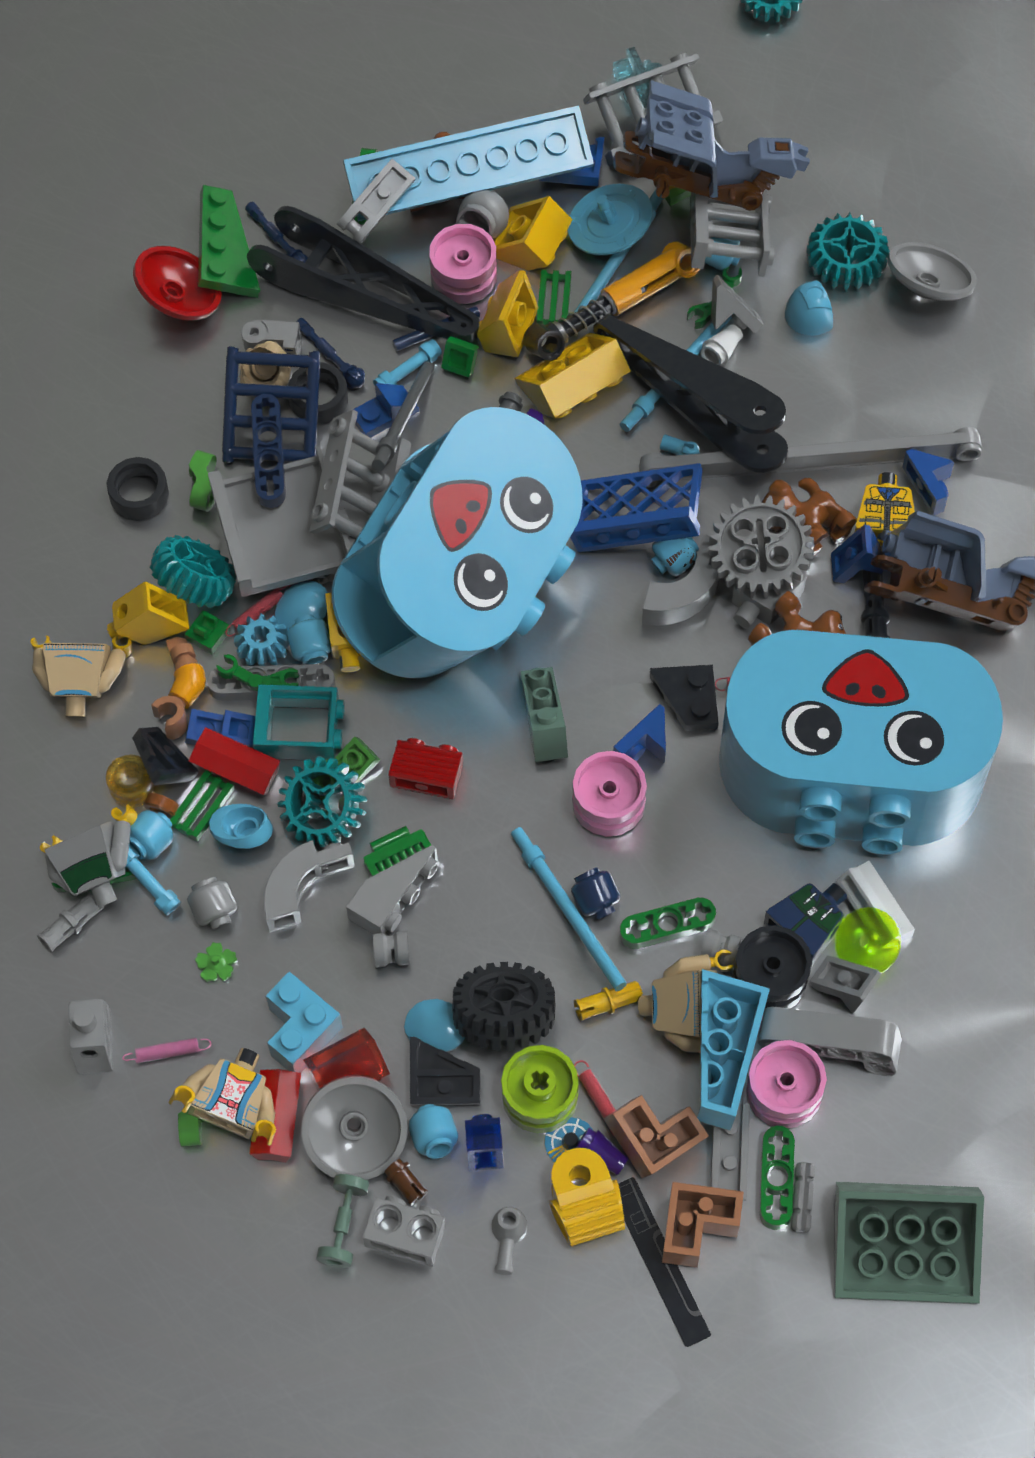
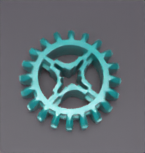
M850 212L845 218H842L837 213L834 220L826 217L823 224L817 223L814 232H811L809 236V245H807L806 250L809 267H813L814 276L821 275L822 283L831 281L833 289L838 284L843 285L845 291H847L850 285H854L857 290L862 286V283L870 286L873 279H879L888 262L887 258L890 250L889 246H887V236L883 235L882 227H874L873 219L865 222L862 214L858 218H852Z
M179 535L166 537L156 547L149 567L153 571L152 576L158 580L157 584L165 587L167 593L176 595L177 599L186 600L188 604L191 602L195 603L198 607L203 605L212 608L214 605L221 606L223 601H226L228 596L230 597L236 583L234 568L232 564L228 563L229 559L222 556L220 550L211 548L210 544L201 543L199 539L192 540L189 536L184 538Z
M318 756L315 759V763L310 759H306L303 762L304 769L299 766L292 767L295 778L285 776L284 780L289 784L288 789L280 788L278 790L280 794L286 795L285 801L277 803L278 807L286 808V811L280 815V819L283 821L291 820L287 824L286 830L288 832L296 831L295 839L298 841L306 839L309 842L313 840L314 846L318 842L321 847L329 845L330 841L332 843H341V835L350 838L352 832L349 826L355 828L361 826V823L355 819L356 815L364 816L366 814L364 809L359 808V803H365L368 800L366 796L358 795V792L365 788L363 783H354L359 774L355 771L348 772L349 764L342 762L338 765V760L332 757L326 762L324 757ZM322 775H331L337 782L322 788L320 785L315 784L313 779ZM304 791L306 795L305 804L301 807V796ZM320 795L326 797L323 800V803L325 805L324 808L319 807V805H321L322 803ZM342 796H344V807L341 813L338 804ZM322 815L325 819L330 820L332 825L323 829H316L308 821L312 818L317 819Z

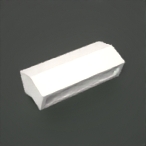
M870 861L858 867L849 868L836 880L847 894L848 900L881 950L895 947L913 936L914 927Z

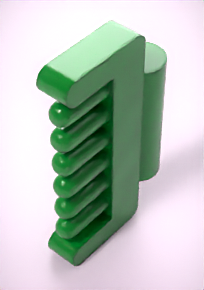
M404 826L370 842L369 844L373 852L364 856V864L372 877L379 873L377 868L380 872L386 869L383 863L389 868L393 866L391 859L394 864L400 862L398 856L404 860L408 858L405 852L410 857L415 854L413 848H415L416 852H419L431 846V843L422 829L410 834L408 828Z

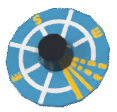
M571 1117L565 1125L552 1132H547L545 1148L548 1156L555 1162L562 1153L575 1148L585 1131L591 1128V1126L579 1118Z

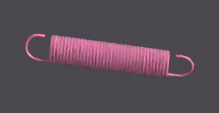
M197 1038L135 1049L137 1059H124L125 1056L132 1055L133 1053L125 1054L122 1059L125 1061L135 1060L138 1064L184 1054L198 1053V1051L208 1049L211 1046V1041L209 1039H200L209 1041L210 1045L205 1049H199Z

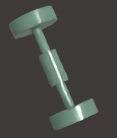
M337 1174L334 1178L333 1188L345 1193L343 1207L338 1208L333 1230L336 1233L334 1247H319L316 1260L329 1266L349 1268L352 1264L353 1254L340 1248L343 1235H347L353 1211L350 1209L352 1195H367L369 1182L354 1175Z

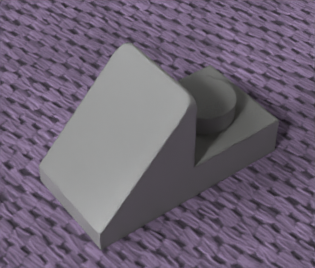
M716 275L713 278L711 321L714 328L718 329L731 316L742 329L748 326L756 333L764 325L760 316L720 276Z
M827 955L809 982L815 990L840 997L848 1009L854 1013L873 988L881 973L879 970Z

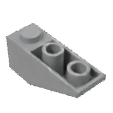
M431 845L366 879L346 906L348 919L372 934L384 933L386 935L388 931L393 932L402 918L400 913L407 904L412 905L417 899L421 890L419 886L425 878L430 879L436 872L439 865L437 847Z

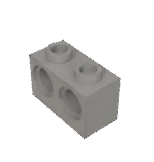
M386 1196L385 1199L376 1197L363 1235L364 1245L371 1249L433 1266L445 1230V1218L440 1216L438 1210L431 1207L420 1206L419 1209L406 1206V1202L397 1197ZM386 1217H393L398 1220V1224L392 1230H384L379 1227L381 1220ZM419 1227H427L432 1231L431 1236L426 1240L416 1239L413 1233Z

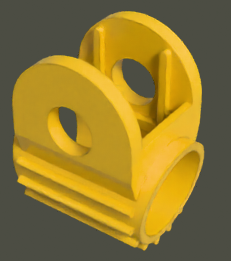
M573 1148L562 1153L552 1167L551 1191L553 1199L549 1200V1205L555 1221L569 1245L574 1246L624 1230V1214L617 1179L611 1180L607 1165L602 1157L586 1148ZM575 1180H584L587 1182V1184L577 1186L572 1182H574Z

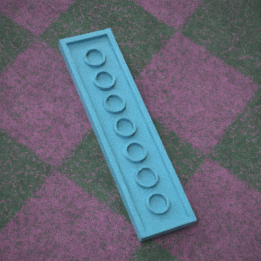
M579 105L343 160L353 203L392 158L415 177L414 183L386 215L465 197L481 190L500 189L590 168L594 165ZM360 213L357 215L358 221L367 220Z

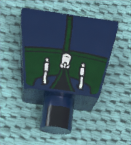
M808 883L770 907L765 913L764 925L788 928L801 936L810 949L813 965L842 926L844 914L838 906L847 899V894L836 883H833L823 893L813 884Z

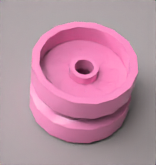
M455 224L444 228L435 235L430 244L429 253L431 282L434 289L458 304H470L482 300L491 293L497 282L496 245L492 236L483 228L472 224Z
M605 751L595 753L584 759L576 769L573 779L572 803L574 815L584 828L593 834L611 837L622 835L638 824L645 809L647 784L645 773L637 761L624 753Z
M784 1040L775 1041L763 1047L752 1061L746 1086L747 1100L755 1116L767 1125L784 1126L786 1128L799 1127L810 1121L819 1110L827 1081L825 1066L818 1054L803 1043Z

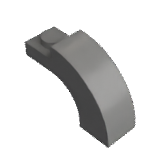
M703 534L695 565L687 576L671 583L650 581L643 606L642 624L669 625L678 623L694 616L710 602L718 588L720 578L717 577L719 567L712 568L711 559L715 556L709 555V546L713 545L709 542V535Z
M312 840L296 847L281 859L268 879L264 894V912L269 932L302 922L299 901L303 891L311 882L320 877L355 867L349 842L344 844L332 843L325 846L321 851L316 852Z

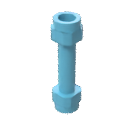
M433 339L424 342L418 346V353L390 373L386 370L380 373L373 380L374 386L378 383L397 385L398 381L420 367L424 362L433 363L442 355L440 346Z
M129 845L125 869L128 868L156 899L154 905L166 916L169 915L181 904V901L171 889L166 891L137 859L139 857L138 852Z

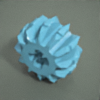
M260 613L258 620L254 621L248 616L246 619L247 625L238 624V635L234 638V645L237 647V656L240 659H245L248 666H252L256 662H258L259 666H265L267 662H270L271 665H276V657L285 658L287 654L286 648L289 647L286 635L287 629L284 624H278V620L274 615L265 620V616Z

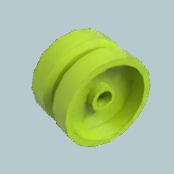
M536 1045L518 1051L506 1063L501 1078L503 1107L510 1120L522 1130L537 1134L552 1132L565 1125L575 1113L579 1090L577 1070L570 1058L557 1048Z

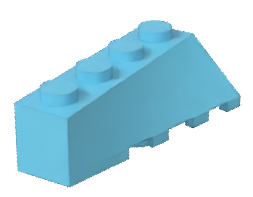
M704 969L701 971L700 1109L697 1118L700 1122L731 1130L736 1118L770 988Z

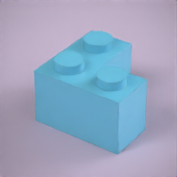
M290 971L266 995L269 1010L285 1023L267 1042L270 1054L288 1071L301 1073L343 1028L341 1015Z

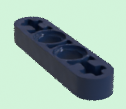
M262 394L257 396L251 405L255 488L259 503L267 508H274L281 505L286 497L282 419L278 399L271 394ZM263 407H270V421H264ZM267 431L276 434V438L271 442H262L259 439L260 435ZM269 458L275 459L278 462L277 466L270 470L263 469L260 466L265 459ZM267 480H273L274 495H267Z

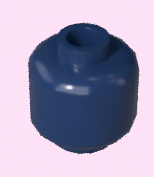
M598 867L574 878L576 884L572 886L571 893L584 916L595 915L597 920H600L616 912L613 905L619 902L621 895L608 871H599Z

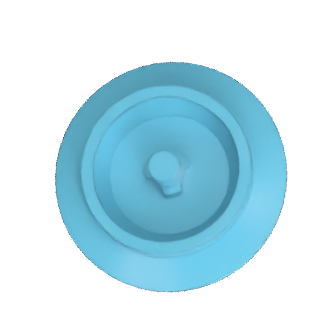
M610 184L602 186L585 195L575 205L570 214L573 220L568 228V234L577 248L589 254L609 255L623 251L639 241L647 232L653 217L651 201L644 191L633 185Z

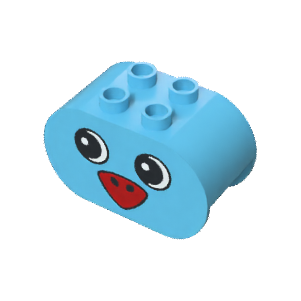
M488 407L468 413L459 419L446 434L432 444L418 449L405 460L341 562L333 580L332 605L336 620L348 642L364 659L377 668L396 676L425 678L445 672L490 647L494 650L499 649L514 631L524 636L533 628L545 609V603L535 597L545 579L551 584L557 582L567 571L575 557V551L566 546V543L579 522L582 510V485L578 469L573 457L559 437L546 425L520 411L502 407Z
M785 630L773 633L756 642L744 653L730 678L719 752L721 778L731 800L748 818L769 830L794 834L795 842L802 846L811 848L829 847L834 844L835 838L862 841V848L875 854L888 855L900 852L903 849V845L917 846L941 840L958 830L977 807L1002 733L1003 712L999 693L985 668L971 655L951 645L807 630Z

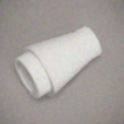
M731 324L723 331L704 341L703 348L701 349L702 358L719 366L725 365L738 342L743 338L741 329Z

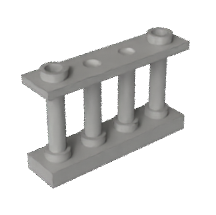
M687 52L672 57L669 64L609 86L606 85V82H602L589 88L590 93L586 95L583 102L587 105L597 101L613 142L611 144L612 149L605 155L609 167L614 165V155L617 151L635 156L637 154L628 152L624 148L623 135L608 97L624 91L637 124L641 117L645 118L646 114L635 88L636 86L651 80L665 84L662 77L678 71L685 91L700 96L689 68L700 59L698 53L688 56ZM720 110L713 111L715 128L723 121Z
M767 189L764 190L762 203L755 209V213L714 208L710 203L731 204L691 192V268L703 269L706 257L711 258L712 255L758 260V276H765L767 265L773 264L775 247L770 246L768 218L772 195L767 194ZM711 220L756 225V230L713 225ZM711 237L757 243V248L717 243Z
M350 410L333 418L329 426L330 434L316 502L311 512L312 521L309 532L317 534L335 527L356 539L363 528L337 514L340 499L366 512L368 520L398 470L409 457L411 442L402 437L399 438L397 442L398 449L394 457L387 461L382 471L375 472L349 457L352 442L376 455V447L379 443L355 429L358 412ZM346 470L372 484L371 500L343 485Z

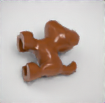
M803 478L798 482V486L807 491L810 496L804 502H800L787 482L775 480L769 486V492L761 503H766L770 495L774 505H777L779 501L784 499L786 510L795 505V517L804 514V525H811V534L809 536L814 537V546L810 549L814 550V556L823 548L819 543L821 540L830 536V539L837 544L851 533L857 518L837 504L830 493L822 491L813 479ZM774 526L770 529L772 531L779 532L783 528L779 526ZM823 527L829 528V533Z
M790 591L784 593L775 604L774 609L785 622L782 631L807 630L846 634L843 628L842 615L838 611L828 610L814 622L808 621L799 615L802 608L798 597ZM759 623L750 633L748 640L751 646H753L759 640L771 635L772 632L769 627Z

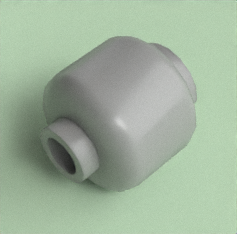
M214 876L200 881L191 887L193 892L189 894L187 901L199 925L211 924L212 929H217L231 922L229 916L237 910L238 906L226 881L217 880Z

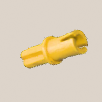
M637 981L627 983L620 991H615L614 988L608 989L603 987L599 993L574 1000V1007L579 1008L575 1012L580 1021L607 1011L609 1014H612L616 1008L637 1002L643 992Z

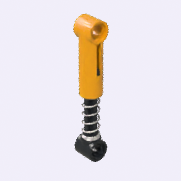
M671 242L665 246L662 254L603 288L597 300H590L587 306H580L577 312H569L567 318H559L557 322H549L546 325L541 323L531 325L524 334L523 342L525 348L544 360L552 361L557 359L562 354L569 337L577 336V333L583 329L588 330L589 325L598 322L605 315L611 313L614 316H618L678 279L695 276L700 269L691 268V247L680 242ZM546 338V342H545V344L542 346V342H543V340Z

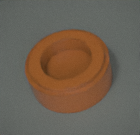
M148 793L144 802L147 810L154 811L155 813L162 812L168 818H172L173 815L175 816L179 808L177 802L157 793Z

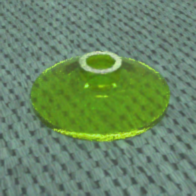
M872 907L857 909L843 919L837 930L836 950L840 959L873 968L883 973L895 963L901 949L899 927L895 920L883 910ZM865 934L868 937V943L865 947H862L859 941L860 937Z

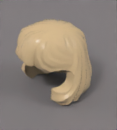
M266 341L256 345L253 349L248 348L246 351L286 354L282 347L274 341ZM240 364L239 366L240 383L287 386L290 379L291 367Z

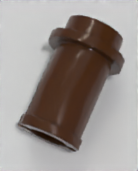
M398 1159L384 1171L387 1175L386 1181L388 1183L392 1182L406 1198L409 1205L412 1206L417 1202L416 1199H422L428 1190L423 1187L409 1170L410 1164Z

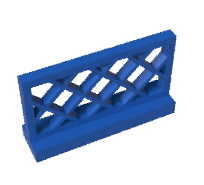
M696 463L581 480L582 510L579 522L570 536L578 553L699 536L700 524L697 520L703 473L701 464ZM692 476V480L683 488L676 484L681 478ZM653 481H663L653 492L646 489ZM631 484L633 486L622 497L616 493L624 485ZM670 488L677 492L666 502L660 499ZM589 490H604L594 500L588 499ZM640 492L647 496L635 507L629 503ZM613 497L616 502L606 511L599 507L607 499ZM684 498L689 501V506L673 508ZM654 502L660 506L656 511L643 512ZM623 507L630 511L626 515L614 516ZM594 511L600 515L596 519L584 521Z

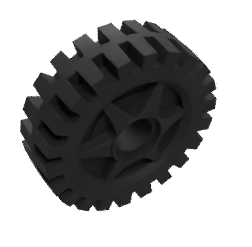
M494 962L487 963L485 970L481 966L475 967L473 973L470 971L463 974V979L459 978L456 982L452 1000L454 1026L459 1030V1034L463 1038L467 1036V1041L472 1044L478 1041L479 1047L485 1049L489 1044H492V1049L500 1051L501 1046H506L507 1051L515 1050L516 1044H519L521 1049L529 1047V1041L533 1044L538 1043L541 1036L546 1037L549 1034V1029L553 1028L556 1007L554 987H552V982L549 978L545 979L544 973L541 971L535 973V968L527 966L523 970L522 964L516 962L513 967H508V962H500V967H495Z

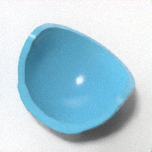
M817 280L806 282L797 287L788 299L785 308L786 322L794 331L803 335H820L829 332L833 328L831 303L824 287Z

